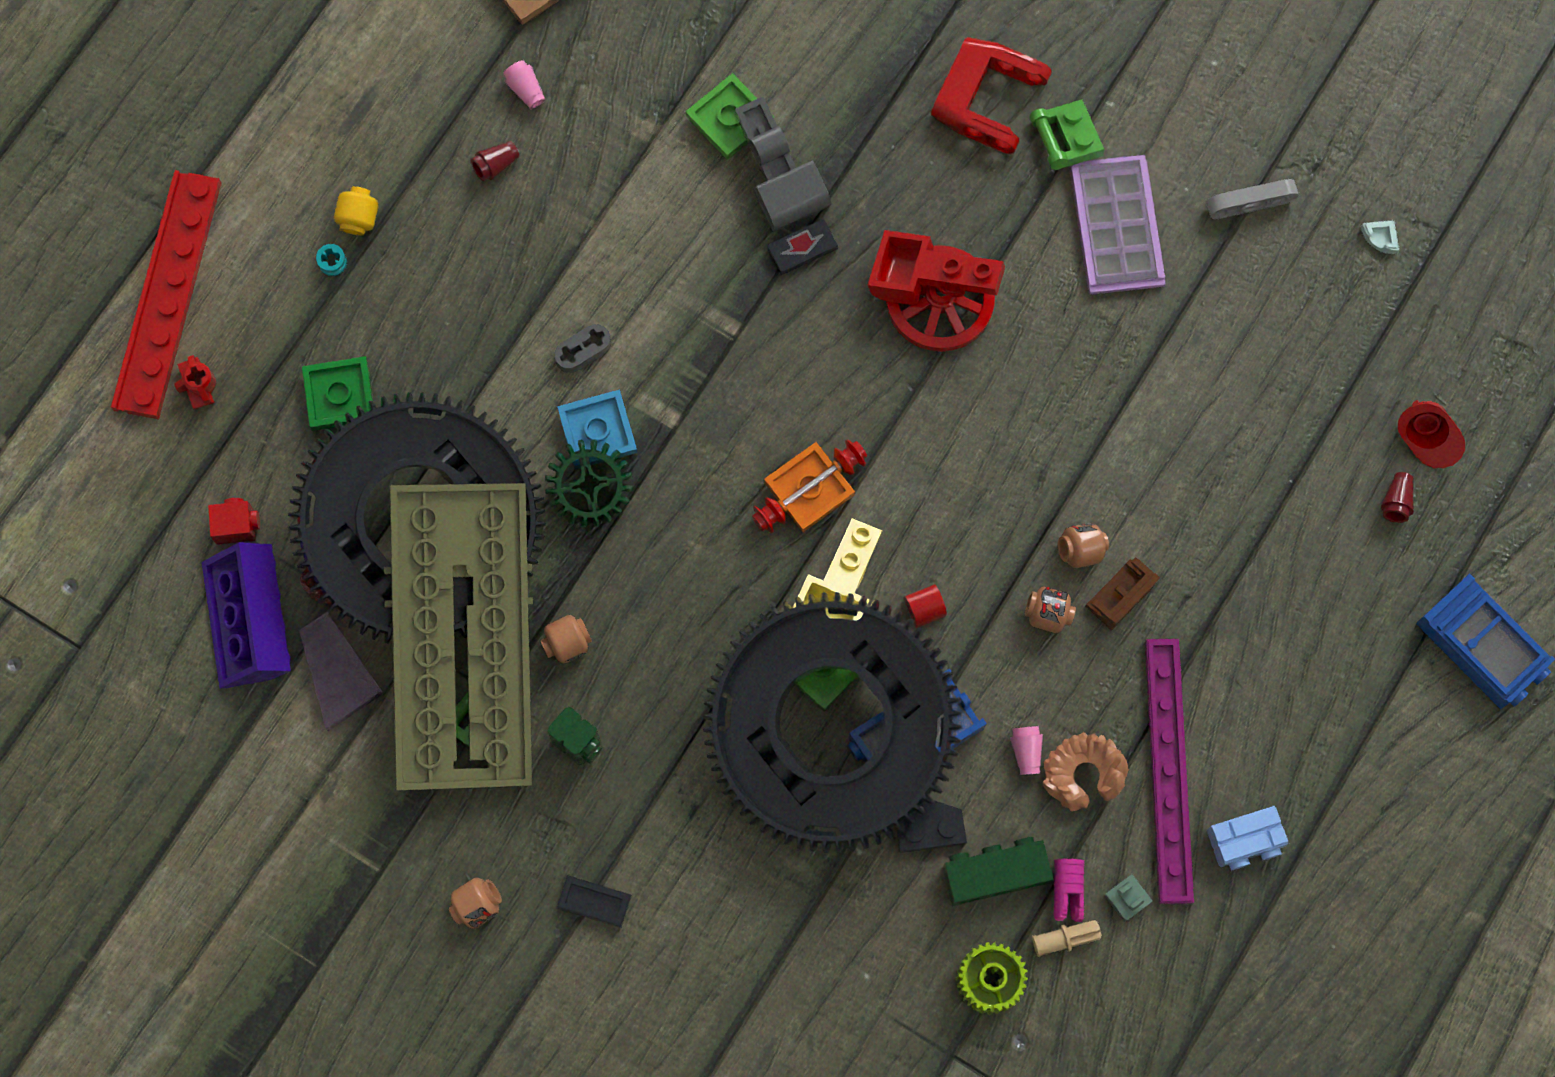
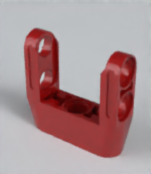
M966 37L937 96L931 116L960 135L1000 152L1013 154L1020 142L1019 137L1012 132L1010 127L970 111V106L989 68L1030 86L1046 85L1052 70L1045 63L999 43Z

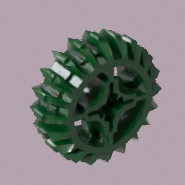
M581 439L578 440L580 450L574 452L573 447L567 444L565 447L570 455L565 458L560 452L555 454L556 458L561 461L559 466L551 462L548 464V468L556 471V475H545V481L554 482L555 486L546 488L545 493L547 495L556 493L557 497L553 498L549 504L551 507L560 503L563 505L557 512L559 517L564 516L567 511L571 512L568 523L573 524L576 517L580 516L581 527L585 528L587 526V518H593L594 526L599 527L600 521L598 516L604 515L605 520L610 523L612 518L608 512L611 509L616 514L621 515L622 510L616 505L617 502L620 501L628 504L630 501L629 498L621 495L622 491H633V486L623 484V480H629L633 476L631 472L621 473V469L628 466L627 460H622L619 463L615 462L621 454L619 450L613 451L609 456L606 454L610 447L608 443L605 442L602 445L601 451L596 450L597 440L592 439L590 449H585L584 441ZM589 457L604 460L611 466L614 473L608 475L594 473L591 469ZM579 459L581 468L579 476L569 482L561 483L566 468L573 461ZM585 467H587L589 475H592V480L596 477L600 481L598 484L593 485L592 500L585 487L581 489L580 486H575L585 481ZM616 483L615 491L610 500L603 506L598 507L597 494L599 490L609 486V484ZM563 493H582L587 498L589 510L572 505Z

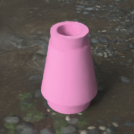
M521 60L504 71L505 83L527 104L529 109H533L545 101L531 65H527L524 60Z
M1039 726L1012 729L1013 737H1010L1018 767L1020 768V775L1040 773L1043 734L1039 733Z

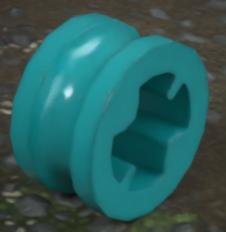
M324 245L316 254V261L320 270L328 276L341 274L347 266L345 254L338 245ZM334 254L339 261L335 260L336 265L329 266L328 262H325L324 259L328 260L327 256Z

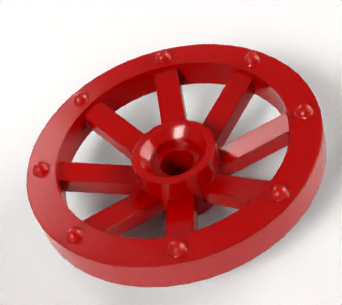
M934 246V251L974 257L955 247ZM923 285L920 295L925 297L920 299L917 305H911L902 312L899 303L886 301L887 311L892 324L906 340L926 350L951 351L970 344L983 333L992 317L995 295L982 293V305L964 296H939L936 293L939 291L937 287ZM954 305L979 315L975 323L967 330L964 329ZM929 308L931 313L925 333L923 334L913 328L907 321ZM940 314H946L955 333L954 336L934 337Z

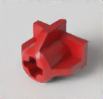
M194 355L187 357V361L177 364L182 379L174 383L175 388L179 393L187 391L193 409L215 403L211 392L216 386V378L212 371L205 364L200 363L199 358H195Z

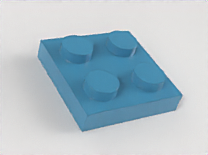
M620 389L557 406L567 444L573 447L574 452L580 450L578 440L582 439L585 449H590L591 440L596 439V450L601 451L602 445L605 442L610 445L606 453L609 456L615 450H619L621 453L618 458L637 453ZM589 457L590 465L605 462L596 457ZM579 459L573 461L575 470L580 469Z

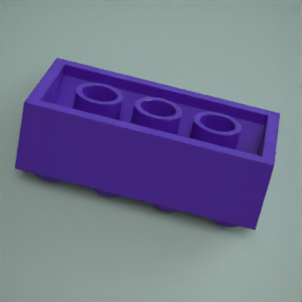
M238 542L202 562L219 688H230L268 681L291 671L290 655L285 636V622L280 603L281 594L277 583L276 561L273 556L272 544Z

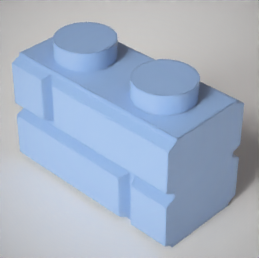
M1275 806L1212 825L1207 829L1220 868L1229 865L1231 871L1250 865L1249 858L1261 855L1264 861L1282 855L1280 849L1288 845V839Z

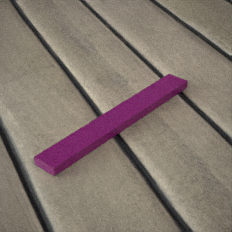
M1146 639L1145 660L1159 905L1193 904L1194 892L1179 639Z

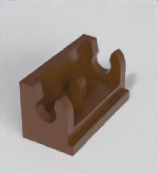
M1135 557L1133 560L1130 559L1085 607L1112 631L1151 591L1160 577Z

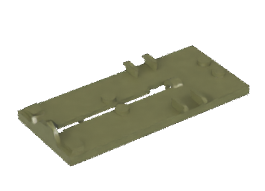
M525 483L390 485L391 567H384V574H391L392 601H385V607H392L396 790L532 785L528 604H533V597H528L527 571H532V564H527ZM453 577H473V605H466L470 760H486L488 768H453V761H457Z

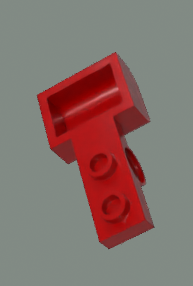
M884 230L869 278L868 288L871 294L878 299L908 305H917L923 285L935 286L943 294L952 297H961L965 294V291L997 296L1005 265L1003 261L936 252L934 251L930 236Z

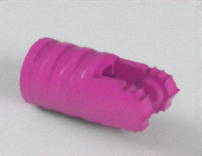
M1054 860L1055 921H1063L1066 918L1068 895H1070L1071 919L1075 922H1082L1084 919V860Z

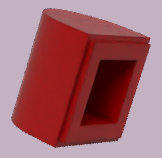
M935 584L906 595L903 598L916 628L947 615L943 598Z

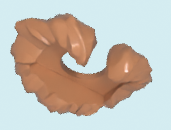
M1084 732L1080 735H1073L1070 739H1064L1062 744L1058 745L1055 751H1051L1049 758L1044 761L1046 779L1043 781L1044 788L1052 797L1059 800L1063 807L1069 808L1070 811L1087 808L1090 802L1089 796L1074 780V772L1082 763H1092L1098 768L1100 773L1098 791L1105 801L1115 799L1125 786V778L1129 770L1127 760L1121 754V751L1116 748L1115 743L1111 739L1106 740L1104 735L1098 737L1096 734L1087 735Z

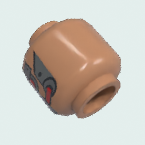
M1093 523L1067 527L1058 539V552L1061 559L1073 568L1101 563L1106 551L1109 549V540L1106 533L1102 532Z
M1043 586L1037 592L1032 591L1030 593L1025 616L1029 617V623L1032 627L1052 633H1059L1064 628V625L1071 626L1076 607L1071 606V598L1068 593Z
M566 615L547 624L544 627L546 638L540 640L547 657L555 656L557 661L562 664L586 654L588 643L592 642L582 619L576 620L572 615Z
M473 878L452 892V906L449 907L450 914L456 923H464L470 928H477L499 913V904L502 902L501 895L490 880L484 881L481 878Z

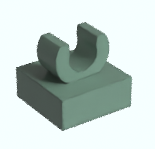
M1133 874L1104 895L1124 922L1153 901Z

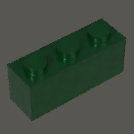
M1027 837L1014 841L1015 847L1002 849L1001 844L981 849V855L969 857L968 852L949 856L950 862L944 863L942 868L952 906L1050 884L1053 881V875L1044 841L1034 842L1033 837Z

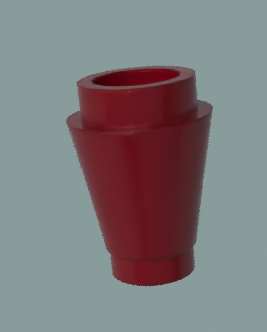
M508 141L476 152L475 157L471 158L470 162L480 180H492L514 162L515 159L519 158L520 155L515 144L512 141Z
M1405 472L1394 474V478L1381 505L1385 519L1395 523H1404L1414 513V477Z

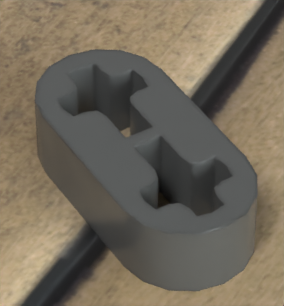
M593 324L560 343L555 350L554 356L557 367L565 373H574L609 351L611 346L609 331L602 325ZM595 334L598 338L603 336L601 346L593 343L585 348V346L591 343V335ZM581 350L574 355L575 362L562 361L564 359V352L568 351L570 354H574Z

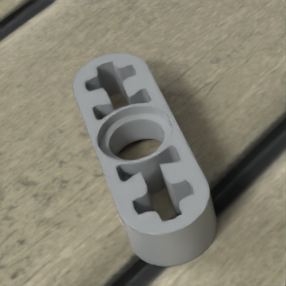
M1285 179L1221 193L1211 197L1206 203L1210 217L1212 219H1220L1284 205L1296 200L1299 194L1295 180Z

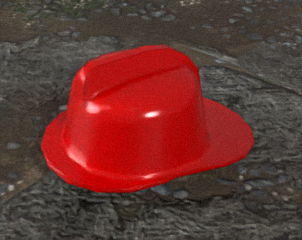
M1416 400L1411 407L1401 414L1398 420V432L1414 455L1423 464L1432 468H1446L1453 466L1462 458L1465 452L1463 434L1448 415L1445 408L1440 404L1432 401L1419 402Z

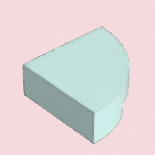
M1394 220L1362 224V234L1372 247L1384 253L1397 254L1399 246Z

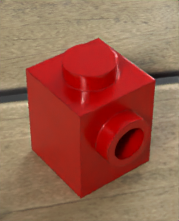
M229 498L224 500L222 504L208 505L210 537L217 545L256 540L255 530H260L259 512L254 510L248 501H244L242 498Z

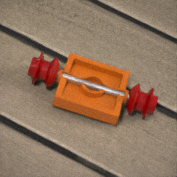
M847 439L845 440L846 448L843 451L834 448V461L832 462L818 443H813L764 479V483L778 501L766 497L765 507L760 509L757 506H753L755 514L752 515V519L762 532L767 529L770 533H773L774 523L785 524V512L787 511L800 530L805 532L855 495V491L841 472L854 475L853 467L856 464L863 467L866 466L864 459L867 457V454L863 447L857 441L852 443Z

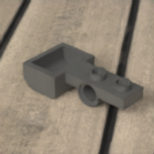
M764 96L734 110L736 118L766 180L756 185L753 191L772 232L830 207L831 199L814 161L812 160L799 167L795 166L790 155L787 139L781 128L777 126Z

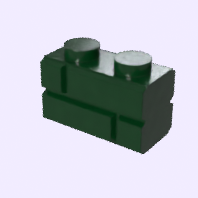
M570 706L565 707L548 727V734L552 744L563 753H567V756L579 766L586 761L591 764L602 751L597 728L586 719L583 720L582 716Z

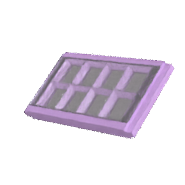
M1145 155L1091 160L1070 166L1089 295L1165 287L1164 267Z

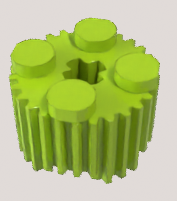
M987 942L984 946L980 944L976 949L973 948L964 957L957 970L958 976L956 980L960 981L957 987L961 988L959 994L964 995L962 1000H968L967 1005L971 1006L973 1010L982 1014L987 1012L989 1015L993 1012L995 1014L1001 1011L1005 1012L1013 1007L1020 1000V997L1023 996V990L1027 987L1024 983L1028 980L1025 977L1028 970L1023 968L1026 964L1020 961L1021 955L1016 956V951L1010 952V947L1005 949L1003 944L996 946V943L990 945ZM987 970H991L992 974L997 972L1000 976V979L996 982L997 987H991V984L987 985L984 978L987 976Z

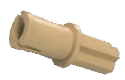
M1093 920L1067 928L1065 925H1061V929L1037 936L1034 935L1032 940L1037 956L1041 957V955L1067 949L1069 952L1072 951V947L1097 941L1101 938V930L1097 921Z

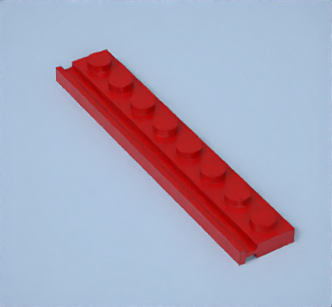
M174 171L112 400L111 408L113 411H123L128 414L154 419L160 418L222 184L219 178Z

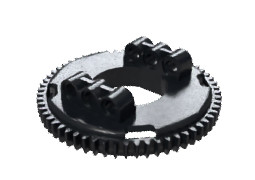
M408 392L405 402H401L399 395L394 394L392 404H388L387 399L383 396L381 397V407L376 408L372 400L368 401L369 411L364 412L360 406H357L356 412L358 417L353 418L347 412L344 414L347 424L343 425L338 420L334 421L335 428L337 429L336 433L328 429L324 430L326 437L329 439L326 443L316 439L315 443L320 448V451L308 450L307 453L314 459L313 462L302 461L301 463L308 470L307 474H296V478L302 481L303 485L292 486V490L300 494L299 499L295 498L289 501L290 504L298 506V511L288 513L289 517L297 519V524L288 526V530L298 531V536L290 539V543L300 544L301 549L296 550L293 556L304 557L305 561L297 565V568H308L309 573L303 577L304 581L314 579L315 584L310 588V592L319 589L323 592L318 602L329 599L331 604L327 612L338 608L340 610L337 617L338 621L344 619L346 615L351 618L348 628L351 629L356 623L361 624V635L370 628L373 630V640H376L380 633H384L386 644L390 642L393 636L392 628L389 627V624L392 623V607H385V601H392L391 574H384V567H391V563L366 535L364 513L370 493L387 475L404 468L423 467L440 472L444 480H447L450 484L525 483L526 512L530 514L526 515L527 564L538 565V561L532 558L531 554L532 552H542V548L534 545V542L545 537L542 534L536 533V528L546 525L545 522L537 521V516L545 513V509L536 508L535 503L544 500V497L534 496L533 491L540 488L541 484H531L529 480L537 474L536 471L526 472L525 467L531 463V460L521 461L519 459V456L525 451L524 448L514 451L512 446L517 439L514 437L506 441L503 437L508 429L504 428L499 432L494 429L498 420L495 419L489 424L485 423L487 412H483L479 417L474 416L476 408L474 405L467 412L462 410L463 400H460L455 407L450 406V396H447L443 404L438 403L439 399L436 393H434L431 402H428L424 392L420 393L418 401H413L412 393ZM413 408V413L441 416L442 411L446 413L441 420L413 418L408 413V409ZM308 492H312L316 497L313 510V525L306 529L305 524H309L312 499ZM527 571V576L532 577L533 573ZM453 577L454 632L459 631L463 638H467L466 605H473V577Z
M822 592L821 602H817L814 595L809 594L808 604L805 605L800 597L795 598L796 607L794 608L787 601H784V612L782 613L775 607H771L773 615L771 619L764 614H760L762 625L758 626L753 622H749V626L753 631L750 635L739 631L744 641L741 644L735 641L730 642L736 651L734 654L724 651V657L729 660L727 665L716 664V667L723 671L721 677L711 676V679L718 683L717 689L707 688V692L715 695L714 701L704 702V705L713 708V711L703 715L704 719L712 721V726L703 728V732L710 733L713 736V739L704 741L705 745L715 748V751L707 754V758L718 760V764L711 767V770L714 772L722 771L723 773L716 782L717 784L728 783L729 786L723 791V794L727 796L734 793L736 795L731 805L737 806L741 803L744 805L739 813L741 816L751 812L753 816L749 823L755 825L761 820L763 824L760 832L766 833L770 828H773L774 831L771 838L777 840L782 833L785 834V845H789L796 838L797 849H802L806 841L810 842V851L815 852L818 843H822L824 853H829L831 844H835L837 853H842L844 843H848L850 851L854 852L856 851L857 841L861 842L864 849H868L869 838H873L875 843L880 845L882 844L880 834L885 833L889 839H893V827L896 826L899 831L905 832L903 824L905 819L915 824L917 823L913 816L915 811L922 815L926 814L922 806L924 801L932 805L935 804V801L930 796L931 792L943 793L942 789L937 785L938 781L949 782L950 780L943 774L944 768H955L947 760L949 756L956 757L959 755V753L951 749V744L961 743V739L953 736V731L962 730L963 726L953 723V718L962 716V712L952 708L953 705L960 703L961 699L951 698L950 693L957 690L958 686L947 685L946 682L954 674L952 672L943 673L941 670L948 664V661H936L935 658L942 651L939 648L931 651L928 649L934 641L931 637L923 641L920 640L925 631L924 629L918 628L912 632L911 629L914 624L912 619L902 624L903 613L901 611H898L894 617H891L892 607L886 605L881 612L879 611L880 601L876 599L872 602L871 607H868L867 597L863 595L859 603L856 604L852 593H848L846 602H842L839 592H835L833 601H829L827 593ZM826 608L828 609L829 614H845L857 616V613L859 611L863 613V615L857 621L849 619L829 618L826 615ZM824 669H845L857 673L881 702L885 717L884 732L876 752L860 768L840 776H819L811 773L809 768L791 750L788 742L782 738L780 729L781 711L790 691L806 676ZM723 693L729 694L733 699L730 727L726 731L719 730V726H725V712L728 698L722 697ZM944 714V718H941V733L938 746L941 749L938 751L935 747L938 718ZM811 825L837 828L841 832V836H836V832L807 829L806 833L804 832L805 828Z

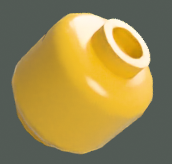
M352 186L351 191L339 194L334 214V221L340 225L339 230L348 234L363 236L365 231H370L374 228L378 201L369 196L370 190Z

